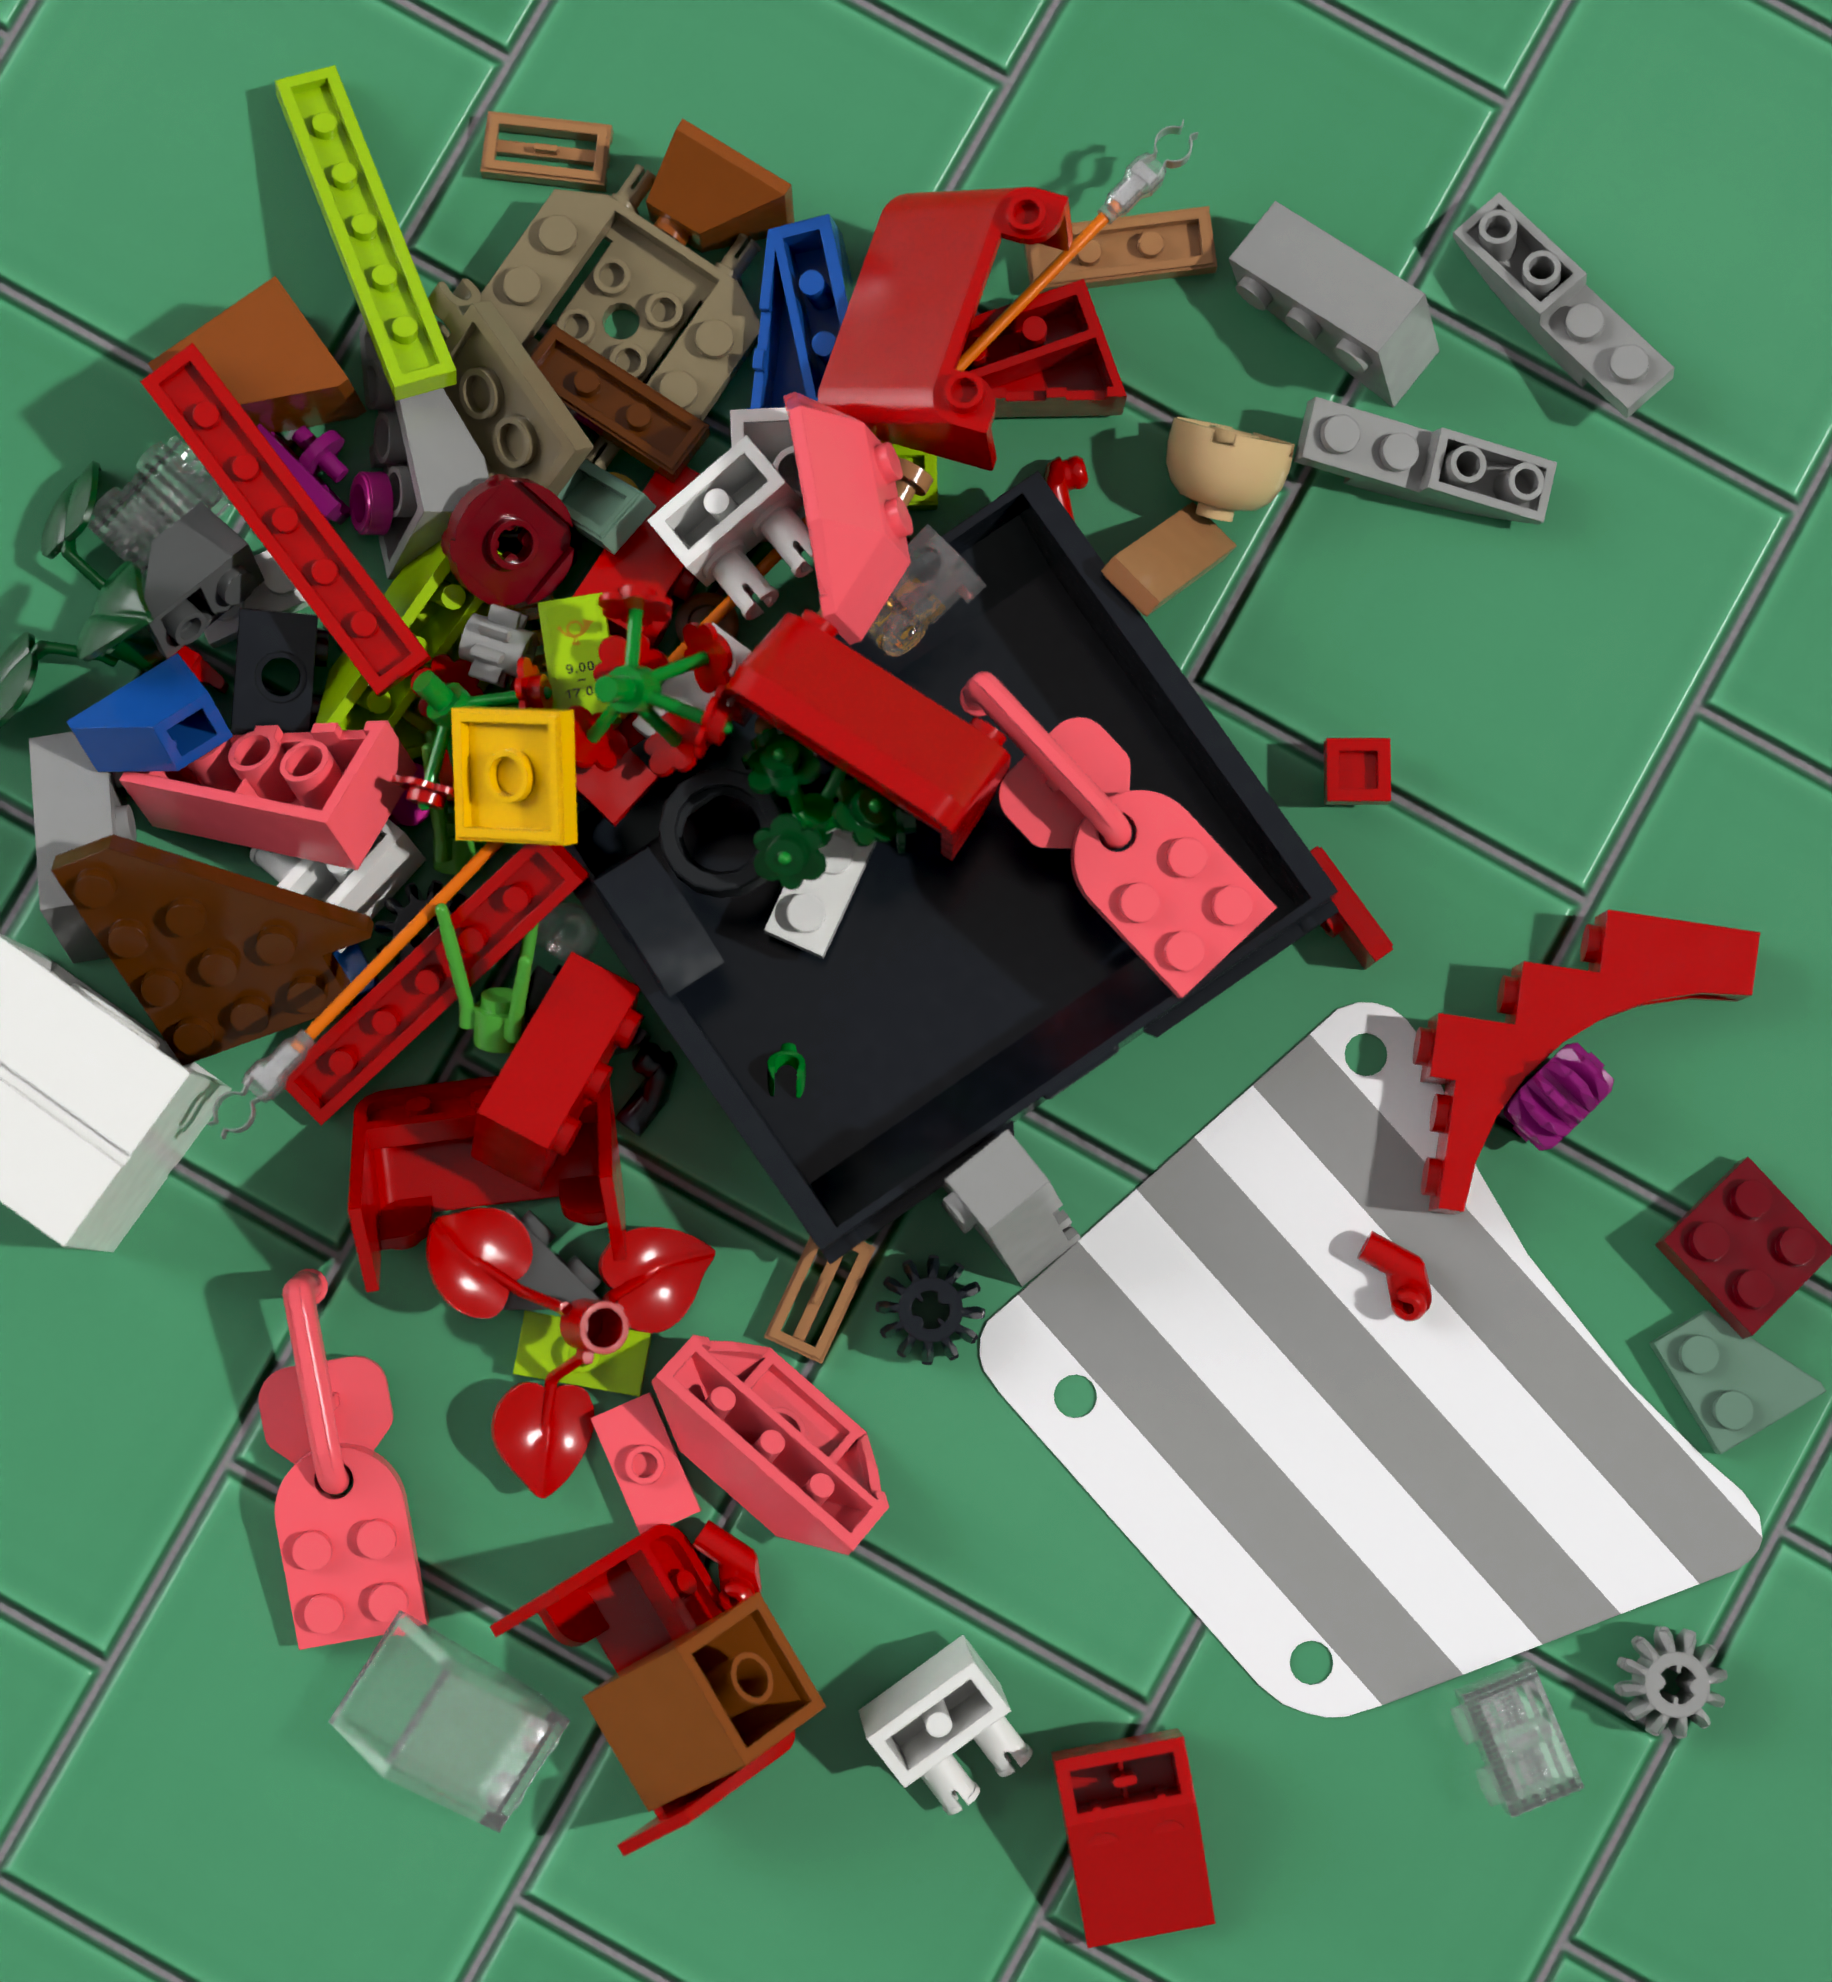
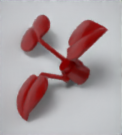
M477 1207L436 1217L431 1223L426 1242L428 1270L436 1290L451 1308L473 1318H492L501 1312L507 1302L509 1292H512L520 1298L560 1314L561 1335L570 1347L577 1349L575 1355L547 1374L544 1386L526 1381L510 1388L497 1403L493 1413L491 1434L494 1446L503 1462L533 1495L544 1499L562 1486L582 1459L594 1429L590 1419L595 1416L594 1407L588 1392L583 1387L577 1385L562 1384L557 1386L559 1380L580 1365L591 1364L594 1360V1353L606 1355L617 1351L625 1343L629 1328L652 1334L663 1332L678 1323L694 1302L702 1278L715 1257L716 1252L711 1246L692 1235L670 1228L644 1226L626 1230L627 1259L614 1261L611 1242L607 1244L599 1259L600 1276L611 1290L604 1294L602 1300L580 1298L569 1303L517 1282L530 1268L533 1248L527 1229L521 1221L510 1213L496 1208Z

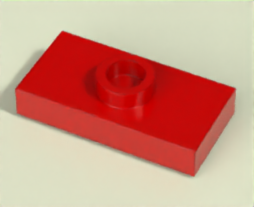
M1316 846L1310 852L1338 890L1332 901L1339 912L1320 926L1332 938L1339 934L1366 970L1392 951L1393 944L1324 849Z

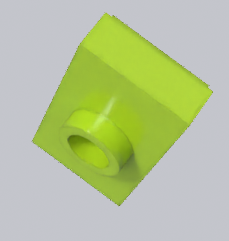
M525 1310L513 1374L545 1380L549 1372L576 1354L577 1349L570 1347L561 1335L560 1316ZM629 1329L625 1343L617 1351L606 1355L594 1353V1360L591 1364L580 1365L560 1379L559 1382L640 1397L652 1334Z

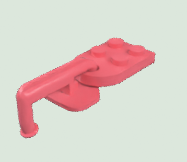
M986 671L979 672L970 678L962 688L959 700L964 712L974 717L988 715L1025 754L1008 771L1000 783L998 801L1003 814L1032 845L1039 848L1071 849L1072 873L1078 889L1084 898L1177 998H1183L1277 908L1182 805L1168 796L1146 790L1130 791L1131 763L1129 756L1097 722L1082 717L1070 718L1058 724L1048 733L992 673ZM1132 829H1133V838H1132V841H1131L1130 845H1129L1125 850H1123V851H1121V852L1110 851V850L1120 849V848H1123L1124 846H1126V845L1129 843V841L1131 840Z
M316 1269L299 1271L285 1283L282 1289L295 1366L284 1367L273 1372L264 1381L259 1392V1408L265 1440L271 1449L294 1464L278 1489L274 1515L299 1650L425 1628L430 1622L405 1487L394 1467L384 1457L374 1451L391 1427L394 1419L387 1377L378 1363L365 1356L352 1355L326 1359L316 1304H319L325 1298L328 1292V1282L326 1277ZM353 1481V1486L348 1492L341 1495H334L343 1493Z

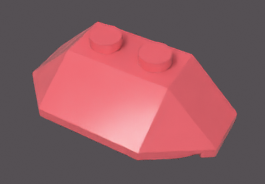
M792 392L783 397L793 441L820 593L819 599L822 616L838 629V633L851 645L863 640L911 563L906 536L913 534V524L905 503L898 497L896 481L903 477L902 467L893 446L889 442L882 444L864 422L800 393Z
M693 1335L651 1381L679 1451L776 1537L850 1555L889 1508L886 1494L881 1491L878 1467L867 1432L772 1348L734 1341H710L709 1337Z

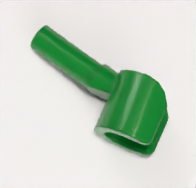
M784 1043L780 1051L774 1053L768 1059V1091L770 1096H774L775 1073L781 1066L790 1065L797 1071L796 1098H800L804 1092L806 1080L805 1059L801 1054L797 1053L795 1044Z

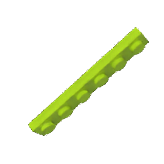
M333 65L275 80L276 96L395 401L457 384L456 368L336 66Z

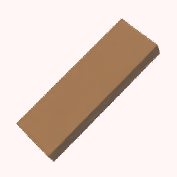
M1209 206L1108 218L1109 222L1040 293L1081 279L1085 280L1086 286L1089 289L1216 273L1217 260ZM1091 221L1071 223L1073 240ZM1024 244L1029 285L1063 250L1042 244Z
M1191 502L1113 556L1101 570L1103 575L1143 616H1149L1213 569L1237 546L1210 518L1195 514L1197 505L1194 502Z

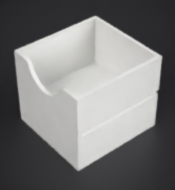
M0 934V1201L63 1247L113 1253L166 1181L174 1166H177L207 1122H209L213 1116V1106L216 1100L222 1094L230 1092L232 1088L195 1062L182 1066L165 1040L43 953Z

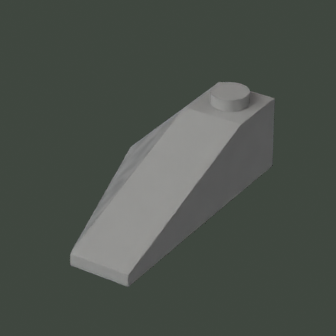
M364 322L359 335L365 404L369 410H378L374 427V444L369 447L370 462L372 468H383V472L390 479L393 491L391 526L387 534L378 535L387 579L395 580L403 567L442 539V535L448 527L450 516L458 502L472 488L485 482L489 475L483 454L443 388L395 401Z

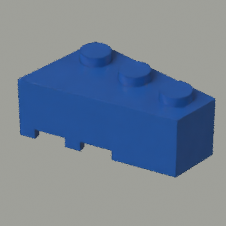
M830 214L768 229L759 302L761 318L757 348H754L752 369L754 370L751 406L747 409L785 407L783 396L792 392L800 393L818 402L819 386L854 291L843 234Z

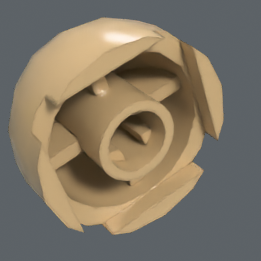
M1174 417L1167 442L1166 463L1170 480L1178 492L1198 502L1195 514L1220 521L1232 522L1235 511H1256L1271 503L1282 490L1290 471L1295 444L1255 432L1251 434L1235 430L1230 426L1185 417Z

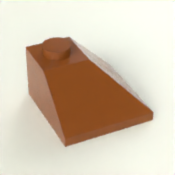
M685 119L681 120L674 132L646 200L649 219L654 223V226L684 246L689 244L704 253L732 246L739 233L747 235L749 242L751 239L756 241L767 238L768 229L795 222L792 184Z

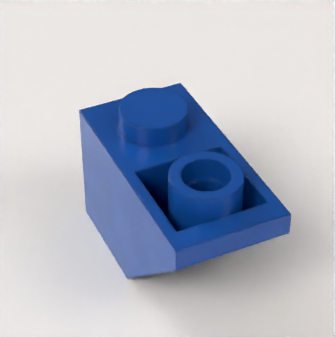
M178 653L66 721L97 772L179 771L233 737L210 694Z

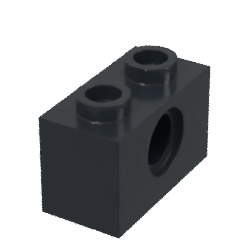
M239 608L231 719L232 735H244L254 731L255 726L278 725L283 733L310 732L313 724L316 723L324 693L313 692L314 666L327 667L329 631L324 628H317L318 616L316 614ZM275 658L289 659L296 664L299 670L297 685L293 690L285 694L273 693L262 683L261 675L264 666Z

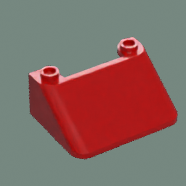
M1035 187L905 193L893 198L887 203L880 215L819 386L818 402L864 422L879 440L993 471L997 460L991 428L996 414L994 393L989 384L981 377L969 371L956 369L1002 238L1021 244H1042L1069 251L1073 240L1069 197Z

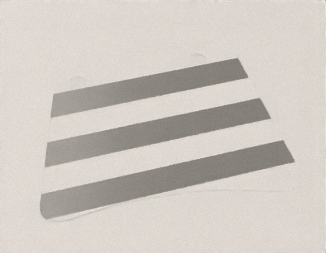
M1357 1002L1337 1009L1025 1289L990 1318L980 1337V1359L984 1372L1000 1394L1257 1684L1282 1704L1322 1717H1346L1385 1705L1736 1571L1754 1557L1760 1549L1763 1538L1760 1516L1743 1491L1706 1460L1630 1385L1533 1262L1480 1174L1476 1164L1464 1212L1451 1215L1428 1211L1430 1196L1421 1194V1181L1426 1158H1436L1439 1133L1430 1131V1114L1435 1094L1444 1095V1091L1440 1084L1420 1082L1422 1066L1413 1064L1416 1031L1407 1019L1390 1007L1371 1002ZM1368 1033L1375 1035L1382 1040L1386 1047V1063L1381 1071L1374 1075L1363 1076L1356 1074L1346 1063L1344 1054L1346 1045L1358 1034ZM1371 1231L1423 1259L1432 1292V1302L1430 1308L1420 1319L1404 1321L1398 1318L1392 1311L1386 1275L1357 1259ZM1077 1374L1086 1377L1092 1382L1096 1389L1097 1400L1090 1413L1083 1417L1072 1418L1065 1416L1058 1410L1054 1401V1392L1060 1380L1069 1375ZM1316 1641L1322 1643L1332 1655V1671L1327 1679L1319 1684L1309 1685L1302 1683L1295 1678L1291 1671V1654L1303 1642Z

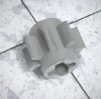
M495 604L491 605L488 617L478 613L471 615L465 625L459 644L460 659L472 663L468 674L470 677L505 688L509 675L518 677V658L527 656L531 663H533L538 636L537 633L524 629L528 616Z

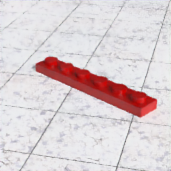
M193 342L140 381L377 696H383L432 659Z
M525 844L450 915L469 987L590 875L562 845ZM437 927L310 1047L278 1081L321 1126L458 999L442 942L440 927Z

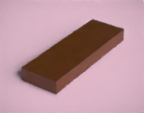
M554 324L530 354L534 363L576 420L672 483L676 481L710 435V426Z

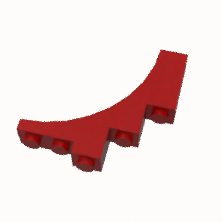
M1608 909L1595 917L1594 925L1587 924L1583 932L1580 958L1582 962L1589 963L1588 971L1523 961L1512 968L1511 976H1502L1497 996V1013L1506 1014L1505 1023L1438 1013L1429 1018L1428 1027H1419L1417 1030L1413 1049V1064L1422 1066L1420 1082L1445 1085L1444 1095L1435 1094L1430 1114V1131L1437 1132L1439 1135L1436 1158H1426L1422 1174L1421 1194L1430 1196L1428 1211L1451 1215L1465 1211L1475 1164L1496 1117L1525 1077L1563 1042L1602 1019L1639 1006L1687 999L1738 1002L1752 996L1760 932Z

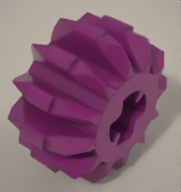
M1578 1043L1566 1044L1509 1099L1505 1105L1503 1115L1514 1125L1513 1129L1525 1141L1529 1140L1539 1151L1552 1149L1612 1091L1614 1079L1603 1068L1605 1065L1592 1052L1588 1053Z

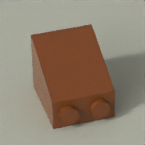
M276 276L147 363L152 371H155L193 342L257 426L260 423L269 432L280 433L296 430L302 426L312 427L355 419L366 412L350 380Z
M760 1592L746 1598L629 1665L582 1697L648 1812L745 1767L826 1707Z

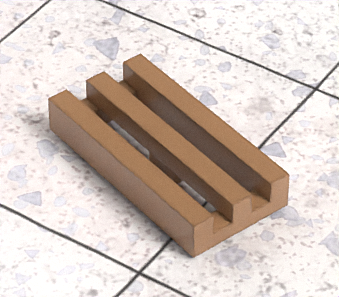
M488 111L480 169L482 178L606 192L607 168H609L610 144H612L613 139L612 125ZM499 131L590 141L597 142L596 150H587L550 144L499 140L498 138ZM496 155L594 166L593 171L502 161L496 160Z
M810 1236L764 1338L822 1364L876 1247L862 1242L852 1249V1251L858 1253V1256L818 1343L814 1347L804 1341L844 1256L831 1265L827 1261L793 1336L782 1332L781 1330L819 1250Z

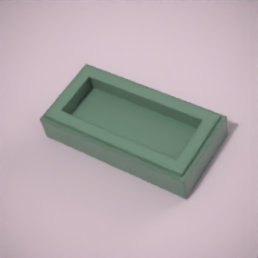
M586 459L557 496L570 513L573 527L570 525L569 527L612 554H615L656 508L655 504L643 492Z

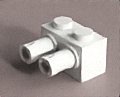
M747 435L647 520L682 564L706 587L716 580L747 620L755 619L764 613L753 599L752 595L754 593L769 608L776 602L779 596L776 588L768 583L746 556V553L764 538L768 540L788 564L795 577H804L813 571V568L801 554L803 551H806L813 558L808 527L795 513L804 505L803 500Z
M389 819L386 821L358 870L274 852L270 853L269 851L255 848L251 849L249 856L255 865L263 868L279 882L277 887L368 915L371 919L384 907V902L389 897L392 898L426 861V858L405 832ZM346 947L337 951L341 954Z
M964 1635L957 1638L858 1710L866 1739L902 1786L906 1788L921 1777L948 1815H954L963 1810L957 1801L959 1797L955 1791L959 1793L968 1806L980 1793V1787L971 1780L952 1755L958 1749L973 1739L993 1764L995 1771L1000 1777H1006L1016 1772L1010 1763L1011 1758L1006 1752L1012 1755L1020 1767L1030 1760L1033 1753L1031 1747L1022 1740L1005 1717V1715L1011 1712L1000 1682Z

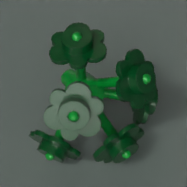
M776 727L764 729L760 735L750 742L753 750L741 758L745 769L752 770L748 777L750 788L757 794H767L776 791L779 796H787L793 811L792 814H780L773 820L770 828H762L754 835V845L760 851L754 859V868L761 878L771 881L779 879L782 886L789 890L799 888L804 879L809 881L820 878L826 870L827 862L823 853L818 849L827 846L835 830L838 829L845 833L852 832L854 842L860 847L869 846L874 841L884 843L896 836L898 853H905V834L916 833L917 818L856 778L844 780L847 773L837 766L834 767L821 794L808 793L805 795L801 785L815 781L820 776L822 770L819 760L815 757V752ZM836 795L840 800L838 803L833 801Z

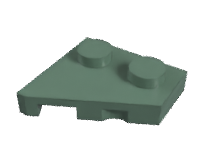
M1709 1310L1701 1311L1649 1342L1715 1454H1723L1826 1392L1821 1382L1751 1337L1742 1339L1725 1320Z

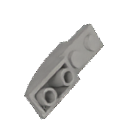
M1500 192L1453 232L1454 240L1471 264L1512 315L1543 349L1581 387L1587 383L1592 385L1626 419L1673 379L1675 367L1586 285L1587 273Z
M1314 397L1307 402L1294 462L1345 477L1344 484L1375 493L1462 513L1538 525L1544 523L1557 466L1555 461L1441 427L1432 432L1319 397Z

